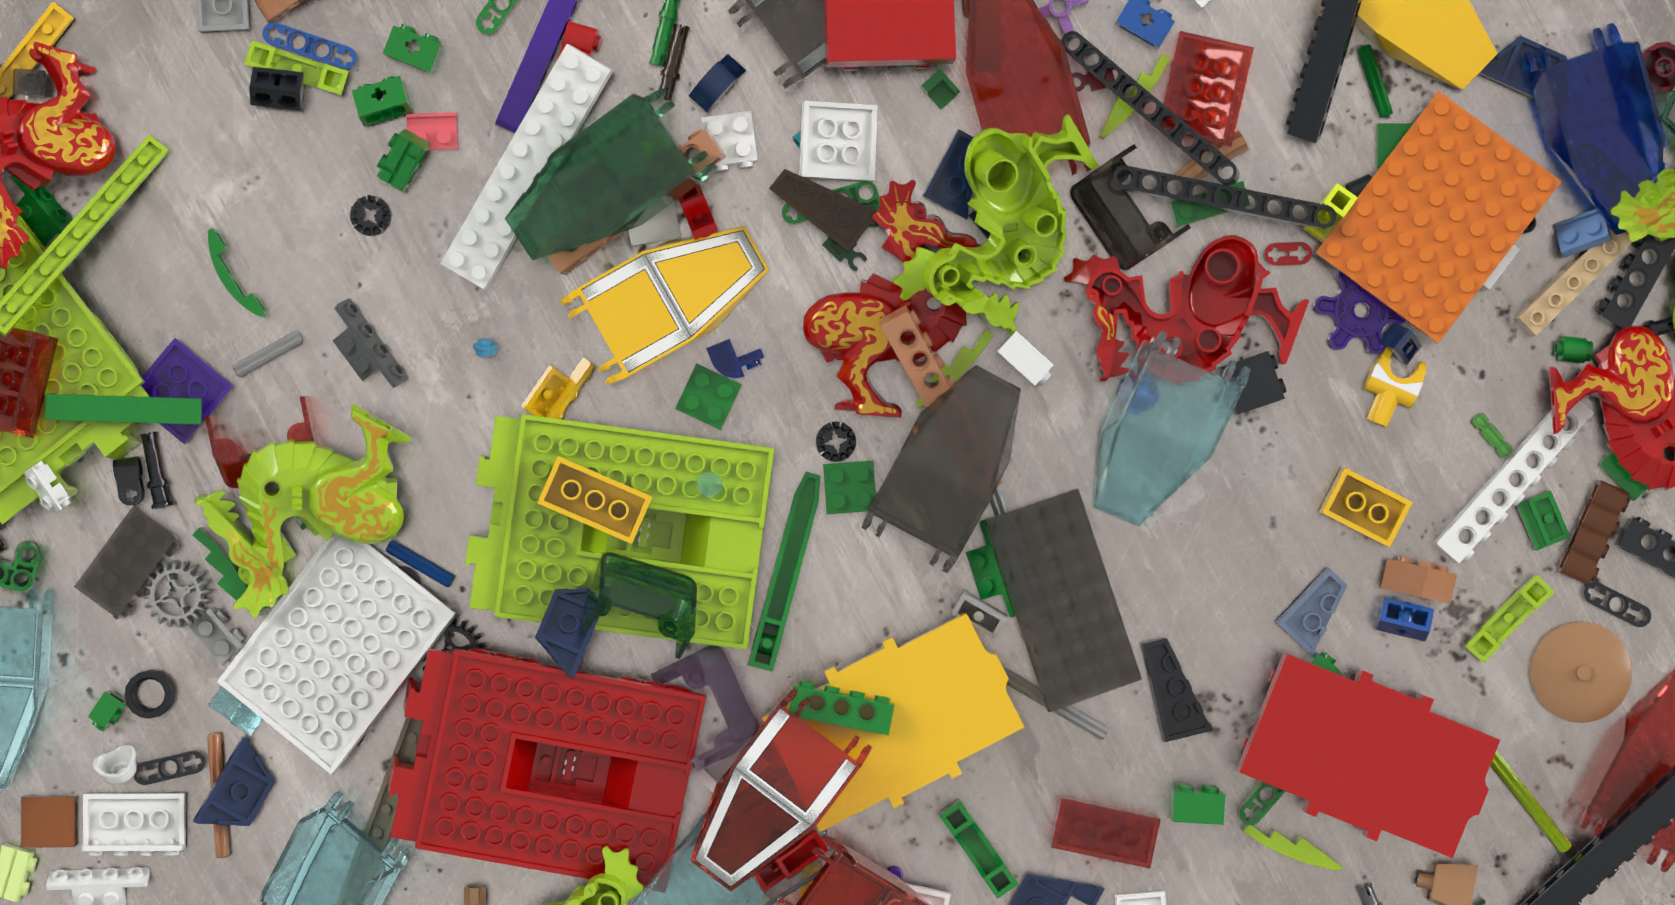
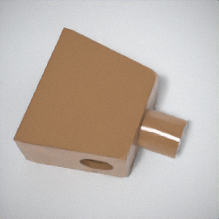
M1436 864L1433 875L1419 872L1416 887L1430 889L1429 901L1437 905H1471L1478 865Z

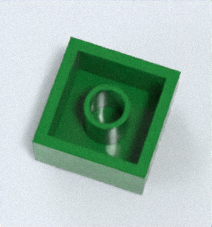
M1176 783V787H1170L1168 817L1172 822L1224 825L1225 794L1216 785L1203 784L1201 789H1196L1192 784Z

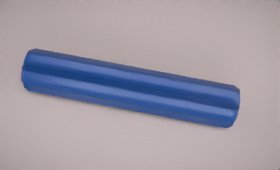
M391 540L385 551L445 587H450L455 579L453 574L398 542Z

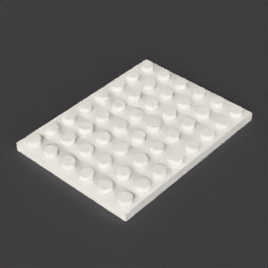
M335 533L332 534L329 541L325 540L288 588L289 593L281 597L217 681L331 775L337 772L426 656L428 649L433 647L457 615V613L373 546L352 542Z

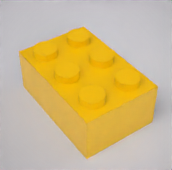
M1341 467L1319 513L1385 547H1390L1413 502L1347 468Z

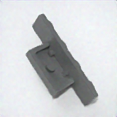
M350 298L334 306V309L348 328L337 336L333 342L362 381L366 380L379 369L393 388L407 381L408 376L405 374L403 367L397 363L389 352L388 347L383 344L374 332V328L360 313L358 306Z

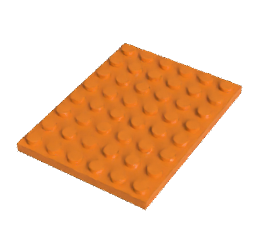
M1438 91L1360 193L1345 217L1340 219L1318 248L1316 254L1438 344L1562 181Z

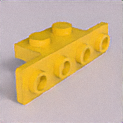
M582 358L570 377L549 365L521 407L534 416L562 419L565 408L576 399L579 388L583 382L589 380L595 365Z

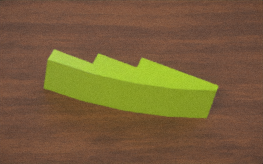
M1162 53L1151 75L1141 72L1137 82L1150 92L1158 82L1171 57ZM1134 86L1131 94L1125 92L1126 98H1133L1137 93V88ZM1117 97L1098 138L1103 140L1135 110Z
M985 329L973 350L963 346L951 366L944 363L945 367L942 370L945 375H951L955 382L979 357L994 334ZM933 375L929 383L936 382L938 376ZM919 397L915 406L920 408L924 403Z
M1244 824L1241 828L1244 833L1261 844L1289 858L1340 871L1343 868L1300 835H1298L1294 842H1291L1274 828H1272L1267 836L1250 824Z

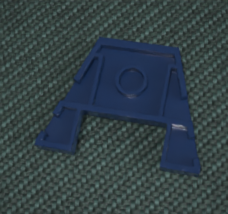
M1026 872L1009 905H1066L1071 896L1086 905H1096L1105 888L1099 885Z

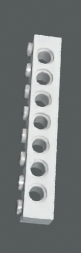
M1579 401L1567 413L1566 417L1571 420L1570 428L1566 431L1561 429L1559 433L1553 434L1551 410L1437 537L1433 544L1455 563L1467 562L1474 554L1472 549L1478 542L1480 544L1484 543L1491 535L1489 530L1495 523L1499 525L1508 516L1506 511L1511 505L1517 506L1525 497L1523 492L1527 487L1530 486L1532 488L1542 478L1539 474L1544 468L1547 467L1549 469L1558 460L1556 455L1561 449L1567 450L1575 441L1573 436L1578 430L1584 431L1592 422L1590 417L1594 412L1583 402ZM1547 435L1552 436L1554 439V446L1551 449H1546L1543 445V439ZM1530 454H1534L1538 460L1534 468L1528 467L1526 459ZM1516 472L1520 475L1521 482L1518 486L1513 487L1509 482L1511 474ZM1498 491L1504 496V501L1499 506L1495 505L1492 500L1494 493ZM1483 510L1487 514V520L1484 524L1480 525L1476 521V514L1478 511ZM1463 529H1467L1470 532V540L1467 543H1462L1459 540V533Z

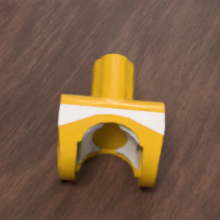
M1387 348L1379 355L1372 366L1364 385V389L1377 394L1366 419L1386 428L1397 404L1409 409L1412 408L1422 387L1427 364L1420 361L1409 376L1398 378L1391 371L1390 357L1392 351Z

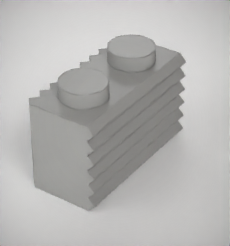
M965 590L952 610V616L956 615V617L966 612L974 628H978L979 631L983 630V634L987 633L988 636H992V639L997 637L1008 616Z

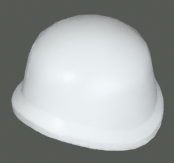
M123 745L111 752L96 757L93 761V768L107 783H125L136 773V751L131 745Z

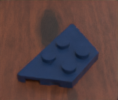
M1519 36L1499 52L1479 73L1565 113L1569 109V104H1567V56L1523 36Z
M609 586L555 589L536 633L535 639L571 679L576 674L611 590Z
M241 737L193 819L194 823L250 826L275 781L263 766L262 761L250 746L247 738Z

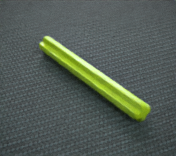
M1496 751L1490 766L1559 852L1564 853L1572 846L1569 840Z

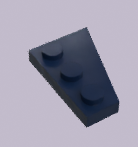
M957 129L922 196L967 220L969 205L967 203L970 201L972 190L965 177L964 162L967 148L973 137Z

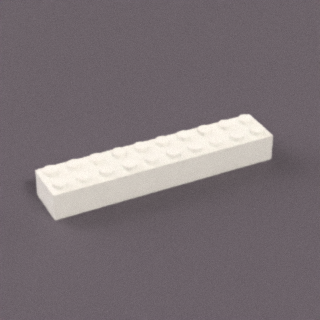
M566 44L440 264L482 289L489 287L613 73V69L576 47Z

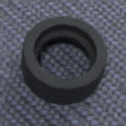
M148 670L136 674L129 680L125 688L124 697L126 705L132 713L141 718L151 719L163 715L170 709L174 702L175 689L167 675L160 671ZM144 680H155L164 689V700L157 708L146 709L136 701V688Z

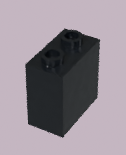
M1269 351L1218 367L1234 415L1285 399L1283 393L1287 392L1283 379H1278L1275 370L1278 369V364L1274 354L1270 355Z

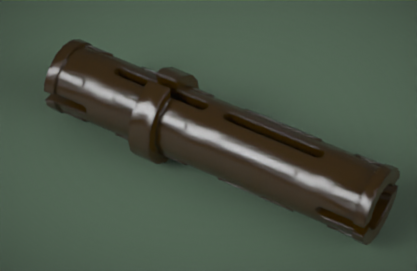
M674 24L665 66L660 71L662 78L656 95L659 99L664 98V100L672 101L675 83L680 77L678 71L688 31L690 30L688 26L684 25L682 27V24Z

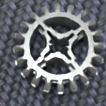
M172 560L171 568L167 562L162 563L163 571L158 567L153 569L157 577L153 575L147 576L152 585L144 584L143 588L150 590V594H144L143 599L150 598L151 603H147L145 608L154 607L155 610L150 613V616L155 617L160 614L157 621L159 624H162L167 618V627H172L174 620H176L177 628H182L183 620L187 626L192 625L191 616L196 621L201 619L197 611L206 613L207 609L202 606V603L210 604L211 600L204 598V594H210L212 590H204L203 585L209 584L210 581L209 579L203 581L199 579L205 574L204 571H200L197 574L194 573L197 565L193 564L187 569L188 562L182 561L179 568L178 561ZM173 573L187 576L193 584L181 585L178 579H175ZM166 577L167 592L158 598L160 583ZM174 588L176 590L188 589V591L183 592V595L180 596L181 600L178 598L167 599V597L172 595V592H175ZM196 591L195 604L188 611L187 597L190 593ZM167 602L175 604L176 608L180 610L181 615L166 611L162 604Z

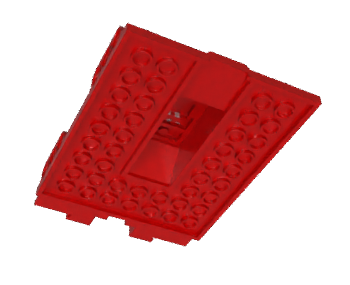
M455 648L454 653L428 649L422 683L415 681L413 677H409L403 704L404 717L422 720L415 760L412 765L399 762L398 754H393L388 778V793L394 796V793L399 794L390 837L415 842L416 849L585 879L605 874V860L602 853L605 846H608L613 852H620L628 848L629 862L632 865L638 866L637 880L644 885L643 889L665 893L706 695L694 693L684 687L623 676L612 678L576 671L574 678L571 679L561 668L544 665L537 660L480 649L461 650Z

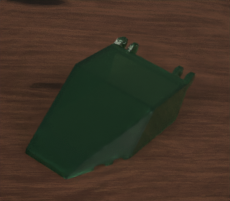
M664 88L646 97L636 94L630 95L550 154L547 163L535 175L526 192L522 193L505 217V220L533 261L641 226L703 180L707 179L716 170V165L712 163L696 173L693 166L704 161L708 157L707 152L702 151L688 161L660 119V116L666 114L675 106L673 101L666 102L656 111L651 104L666 95Z

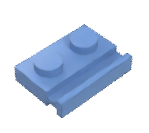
M1603 207L1555 224L1560 251L1564 258L1612 241L1606 212Z

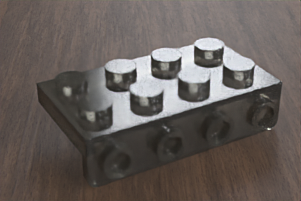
M133 505L74 587L112 614L116 620L122 617L126 619L134 609L132 603L136 597L141 598L146 593L147 588L145 586H147L149 581L148 577L152 575L156 578V572L162 571L163 566L161 563L166 556L171 557L179 547L177 541L180 538L136 505Z

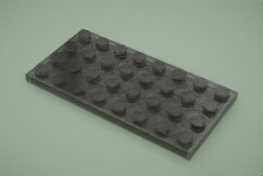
M1073 489L984 520L1047 712L1061 709L1142 680L1079 489Z

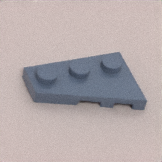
M1327 567L1276 623L1313 657L1320 638L1324 636L1332 613H1335L1347 585Z

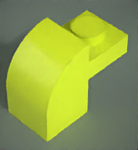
M1336 183L1320 202V204L1331 206L1337 214L1335 223L1326 229L1306 226L1303 229L1323 243L1340 219L1345 217L1358 197ZM1324 210L1319 211L1317 215L1318 221L1322 224H1327L1330 220L1329 213Z

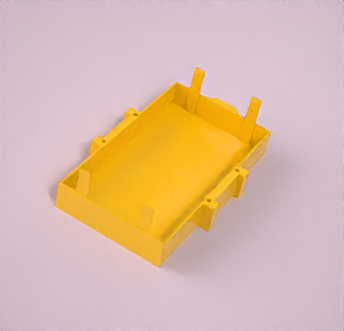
M966 612L898 647L893 637L890 636L882 640L884 647L838 671L835 665L824 670L829 682L818 687V689L824 690L825 685L840 688L839 693L849 694L850 690L865 693L864 698L874 699L875 695L890 698L889 703H894V710L889 735L791 716L773 739L807 808L845 758L856 766V769L816 820L815 824L820 832L886 798H889L893 808L904 804L902 797L947 774H950L952 779L961 775L962 772L957 764L958 761L1024 728L1006 691V683L1009 678L996 653H991L984 649ZM813 695L809 699V705L814 709H819L824 704L823 698L819 695ZM839 700L834 704V710L839 714H844L849 709V704L844 700ZM790 702L779 708L788 714ZM864 705L860 708L859 714L862 718L869 719L873 716L874 709L870 705ZM779 708L762 716L765 726Z

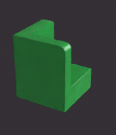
M941 69L921 85V89L939 109H943L960 94V90Z

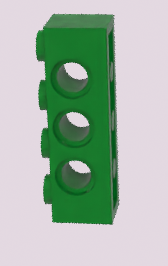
M802 680L799 681V685H793L788 710L789 716L889 735L894 710V703H889L890 698L875 695L874 699L864 698L865 693L850 690L849 694L839 693L840 688L825 685L824 690L814 688L815 683ZM813 695H819L823 698L824 704L821 708L814 709L809 705V699ZM839 700H844L849 704V709L844 714H839L834 710V704ZM864 705H870L874 709V714L869 719H864L859 714L860 708Z

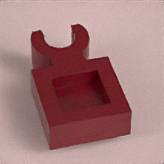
M1087 70L1085 75L1075 72L1069 76L1070 79L1078 78L1081 81L1079 87L1072 88L1073 92H1080L1088 85L1091 92L1107 88ZM1113 70L1107 73V82L1115 81Z

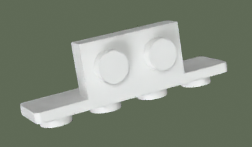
M132 867L50 871L46 882V889L72 890L74 905H126L124 888L146 887L149 881L150 868Z

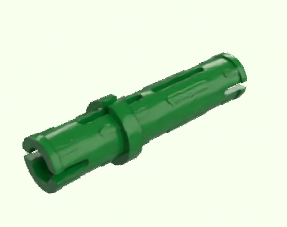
M664 0L662 10L658 12L660 18L648 61L649 64L661 67L665 65L674 21L678 19L676 13L680 0Z

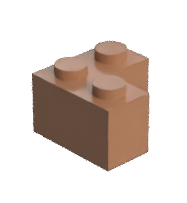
M1398 556L1397 561L1387 559L1381 584L1382 589L1451 603L1457 574L1447 572L1448 567L1424 561H1418V565L1412 564L1413 559Z

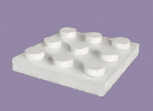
M802 101L799 175L804 178L875 181L878 105Z

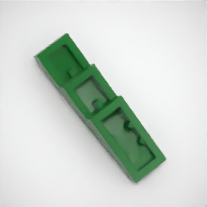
M199 527L192 536L211 551L205 560L223 575L217 584L235 600L239 599L248 587L238 575L239 567L230 560L229 554L222 545L203 527Z

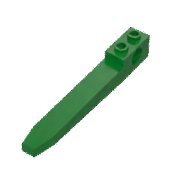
M805 472L793 496L747 666L772 672L774 669L819 502L820 475Z

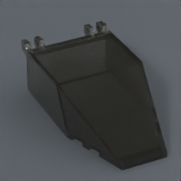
M974 365L952 387L938 396L931 405L924 408L884 478L861 528L867 530L874 516L882 519V523L876 529L875 535L877 537L881 536L887 523L936 548L929 562L930 565L934 566L937 563L941 551L950 555L944 563L942 570L948 573L957 561L983 515L1011 460V449L1021 388Z

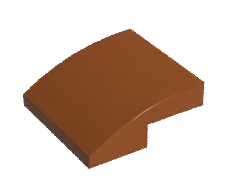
M21 796V847H75V796Z

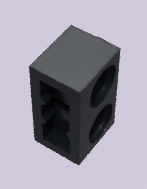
M253 67L249 85L250 105L301 111L304 95V72Z

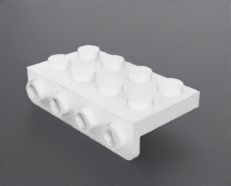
M186 793L83 794V845L81 846V851H88L89 856L103 855V851H113L115 856L128 855V851H138V855L141 856L154 855V851H163V855H179V851L186 848Z

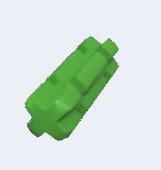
M1480 413L1472 420L1474 426L1482 430L1480 433L1493 448H1497L1495 451L1500 457L1503 458L1510 454L1513 450L1512 446L1507 441H1503L1505 439L1493 423H1488L1489 419L1484 413Z

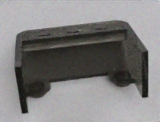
M1135 144L1074 184L1070 190L1073 202L1110 257L1115 256L1122 270L1131 269L1191 228L1187 224L1173 234L1169 227L1161 221H1156L1149 225L1128 192L1120 190L1113 185V172L1120 166H1127L1122 158L1137 148ZM1120 171L1117 175V179L1121 184L1129 177V173L1126 171Z

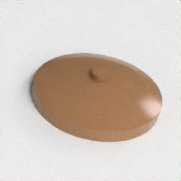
M1570 622L1552 629L1540 640L1532 654L1529 675L1533 692L1546 710L1570 722L1586 723L1602 719L1619 707L1626 697L1631 684L1632 667L1625 646L1611 631L1589 622Z

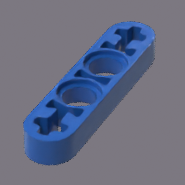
M276 22L268 23L263 28V39L272 46L343 70H350L358 63L357 53L348 46ZM277 27V31L285 36L287 35L286 31H291L287 36L286 46L282 45L285 40L275 37L274 41H271V36L268 35L269 30L273 31ZM296 35H301L305 38V45L301 49H295L291 44L293 37ZM320 43H325L329 47V53L325 57H318L316 55L315 48ZM334 47H338L336 52L345 55L347 51L350 52L349 56L353 58L352 62L342 65L343 61L337 57H334V62L330 61L334 55Z

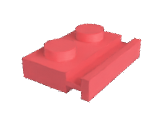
M457 112L406 114V129L431 144L427 151L459 149Z

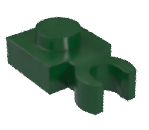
M830 237L822 244L839 262L846 258L849 267L853 271L858 270L853 264L854 258L860 257L864 262L867 261L863 253L853 250L857 243L854 244L849 252Z

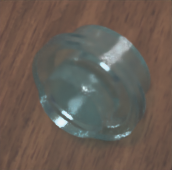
M705 472L697 480V489L705 497H714L722 489V480L716 473Z

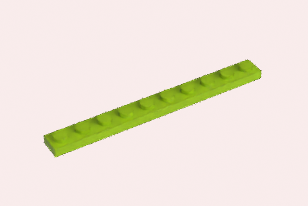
M148 135L0 301V334L2 336H7L169 152L165 146Z

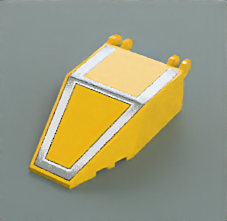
M742 226L716 231L709 237L697 240L693 236L670 240L644 250L573 290L561 299L560 303L561 305H567L579 296L581 297L585 305L571 310L567 315L571 319L588 309L615 357L599 366V372L606 371L616 363L619 364L622 370L605 380L606 384L610 385L638 374L717 329L744 297L766 275L769 268L746 227Z

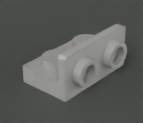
M211 607L206 610V613L201 616L199 621L192 623L189 628L215 659L223 665L244 647L245 644L242 640L245 638L236 627L232 629L227 624L228 617L220 608L215 609Z

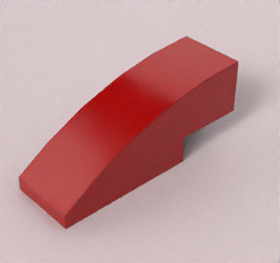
M814 829L794 839L784 849L753 870L750 875L763 892H767L783 879L789 880L829 850Z

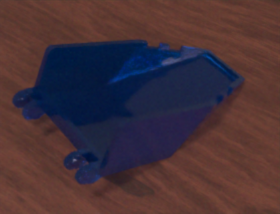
M1610 23L1606 26L1609 40L1612 43L1610 45H1606L1604 34L1598 27L1593 29V37L1598 49L1551 64L1548 50L1545 46L1538 48L1539 59L1543 65L1541 68H1537L1535 57L1531 51L1524 52L1523 57L1549 147L1614 234L1619 235L1627 231L1619 229V217L1612 215L1610 210L1620 202V193L1622 191H1627L1635 198L1636 194L1640 191L1638 184L1645 180H1650L1654 183L1658 181L1657 175L1665 170L1663 149L1666 147V137L1640 44L1638 41H1623L1614 23Z

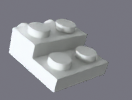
M751 111L701 117L703 130L705 129L711 133L727 156L713 166V172L728 170V165L738 164V168L753 167V162H757L758 158Z

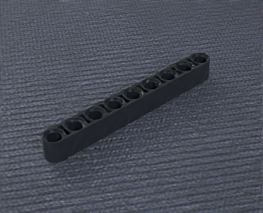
M1070 31L1063 35L1061 46L1069 56L1216 180L1228 186L1238 181L1240 172L1231 160L1076 31ZM1075 38L1079 39V47L1076 50H1069V42ZM1097 54L1099 56L1098 63L1094 66H1088L1087 60L1089 56ZM1116 70L1118 72L1117 79L1113 82H1107V73ZM1135 86L1137 88L1136 95L1133 98H1126V89ZM1150 102L1156 103L1155 112L1145 114V105ZM1173 118L1175 119L1174 128L1169 131L1164 130V121ZM1188 134L1194 135V143L1188 147L1183 146L1182 139ZM1208 150L1213 151L1214 158L1208 163L1202 162V154ZM1224 167L1233 168V175L1229 179L1221 178L1220 174Z
M1120 166L1112 175L1113 185L1120 190L1316 229L1331 227L1337 219L1335 210L1328 205L1132 166ZM1120 171H1126L1130 174L1131 180L1129 184L1123 185L1118 181L1117 175ZM1145 176H1151L1155 179L1156 185L1153 189H1146L1143 186L1142 180ZM1170 181L1179 183L1180 192L1178 194H1171L1168 191L1167 185ZM1195 186L1204 188L1205 197L1203 199H1196L1193 196L1192 190ZM1220 191L1229 193L1230 201L1228 204H1221L1218 201L1217 195ZM1245 196L1254 198L1255 206L1253 209H1247L1243 206L1242 200ZM1270 201L1279 203L1280 211L1278 214H1272L1268 211L1267 205ZM1296 205L1303 207L1305 210V215L1302 219H1297L1293 216L1292 210ZM1324 210L1329 213L1330 220L1327 224H1322L1318 221L1317 215L1319 211Z

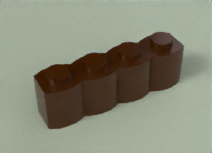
M1597 480L1557 570L1558 573L1586 585L1590 581L1594 582L1599 572L1597 567L1600 558L1604 559L1609 550L1608 538L1610 535L1614 536L1620 524L1617 521L1620 512L1624 513L1629 505L1630 499L1627 498L1629 492L1602 480Z

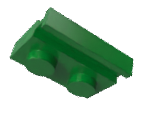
M1551 490L1529 498L1516 506L1535 551L1570 537Z

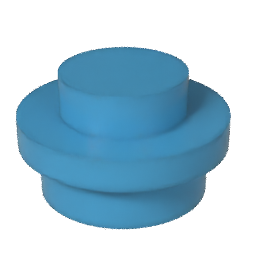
M480 338L478 343L473 344V349L477 356H493L496 354V349H498V343L493 342L492 338Z

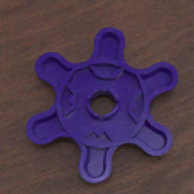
M1338 271L1337 276L1342 285L1340 294L1336 297L1321 296L1315 302V309L1319 314L1331 315L1337 321V328L1330 336V345L1340 350L1345 348L1352 338L1360 337L1365 340L1367 348L1371 353H1382L1386 348L1379 342L1382 338L1383 327L1387 323L1402 324L1406 320ZM1358 303H1364L1368 307V313L1365 317L1360 318L1355 314L1354 308Z

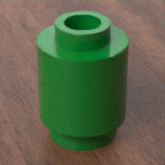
M1561 336L1555 342L1554 355L1558 356L1559 361L1576 363L1591 361L1593 342L1587 341L1586 338Z

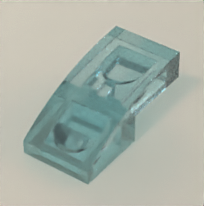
M223 686L218 689L208 703L210 708L227 718L231 724L249 736L262 720L260 716Z

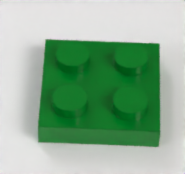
M696 363L675 409L721 430L742 384Z
M873 460L823 464L827 514L877 511Z

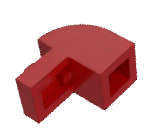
M699 183L676 193L695 240L709 237L712 233L718 231Z

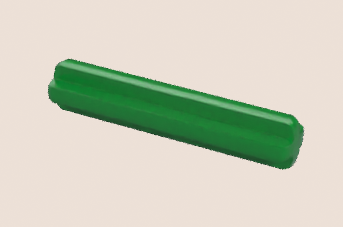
M1370 44L1360 46L1357 51L1380 117L1389 116L1393 113L1372 47Z

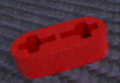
M1304 242L1272 243L1265 248L1263 257L1266 263L1271 266L1303 265L1310 261L1312 249ZM1298 246L1302 247V251L1307 252V256L1302 257V261H1299L1298 256H1290V252L1297 251ZM1273 247H1276L1277 252H1286V256L1278 257L1277 262H1275L1273 257L1268 256V252H1272Z

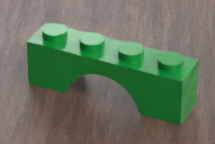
M960 799L938 813L997 899L1018 885L1016 879Z

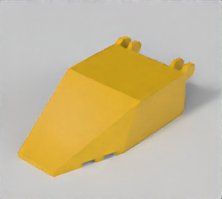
M1362 0L1355 25L1389 57L1404 62L1414 69L1430 74L1434 78L1460 90H1463L1498 54L1469 0Z

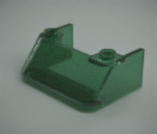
M604 553L597 565L586 600L584 630L589 631L596 616H606L609 614L612 606L657 619L658 629L662 635L676 640L675 658L680 659L695 633L697 584L687 575L616 553Z

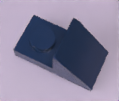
M1393 323L1379 341L1406 366L1422 347L1410 329L1397 323Z

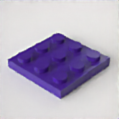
M177 338L171 341L141 377L144 380L141 386L150 397L202 398L201 425L159 423L183 444H187L234 387Z

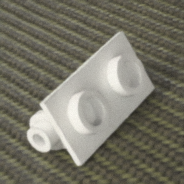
M40 461L24 472L27 484L31 489L36 490L40 496L42 506L47 511H50L52 515L71 503L68 499L70 496L60 483L54 487L49 484L57 478L47 463L44 465Z

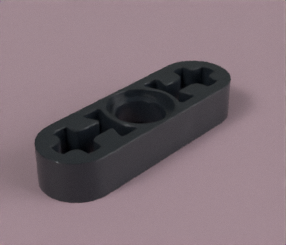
M1591 581L1588 585L1585 584L1581 590L1584 601L1633 626L1644 627L1651 620V612L1648 607L1599 582ZM1597 586V592L1606 596L1607 591L1610 592L1604 600V606L1600 605L1603 602L1602 599L1593 597L1592 600L1590 599L1589 588L1594 589ZM1614 597H1619L1623 601L1622 609L1617 612L1611 610L1609 605ZM1628 607L1638 612L1642 609V615L1645 616L1644 620H1638L1636 623V617L1626 613Z
M192 750L145 761L136 766V773L133 777L137 783L149 785L196 774L204 770L207 765V758L203 752ZM192 755H195L196 759H201V763L197 765L198 769H195L194 765L184 767L186 772H182V762L191 760ZM168 760L174 761L177 765V771L173 775L165 773L163 769L164 763ZM154 763H158V772L161 778H158V773L149 775L148 780L144 776L140 777L139 772L143 771V766L147 770L157 768Z

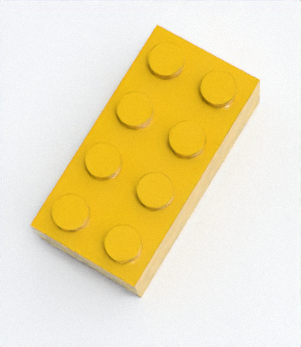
M557 456L537 503L632 544L652 496Z

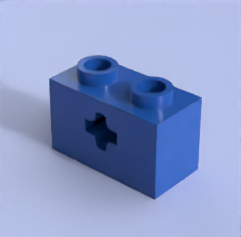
M1128 0L1115 25L1158 50L1175 22L1171 19L1172 15L1162 8H1159L1157 11L1150 7L1151 2L1148 0ZM1146 15H1149L1151 17L1149 21L1152 25L1147 24L1143 26V20L1139 17L1144 18Z
M1385 597L1380 607L1376 630L1425 642L1430 633L1434 609Z

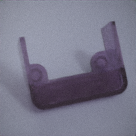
M711 645L651 674L655 682L663 684L682 676L685 683L692 689H700L709 685L728 729L717 734L714 740L715 748L690 759L691 764L698 771L735 754L756 735L758 722L725 652L719 646Z

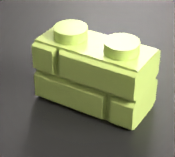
M9 843L1 846L0 898L18 902L22 897L27 896L30 883L26 882L29 872L33 873L37 863V859L33 858L34 850Z

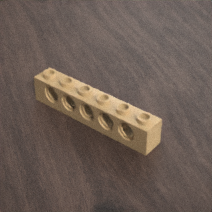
M1619 217L1609 225L1612 241L1582 251L1514 318L1531 337L1537 336L1632 243L1629 239L1628 231L1619 229Z

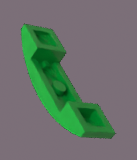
M211 228L208 230L210 256L225 288L247 310L263 318L268 316L255 293H250L247 296L244 295L222 259L221 255L228 252L229 249L217 229Z

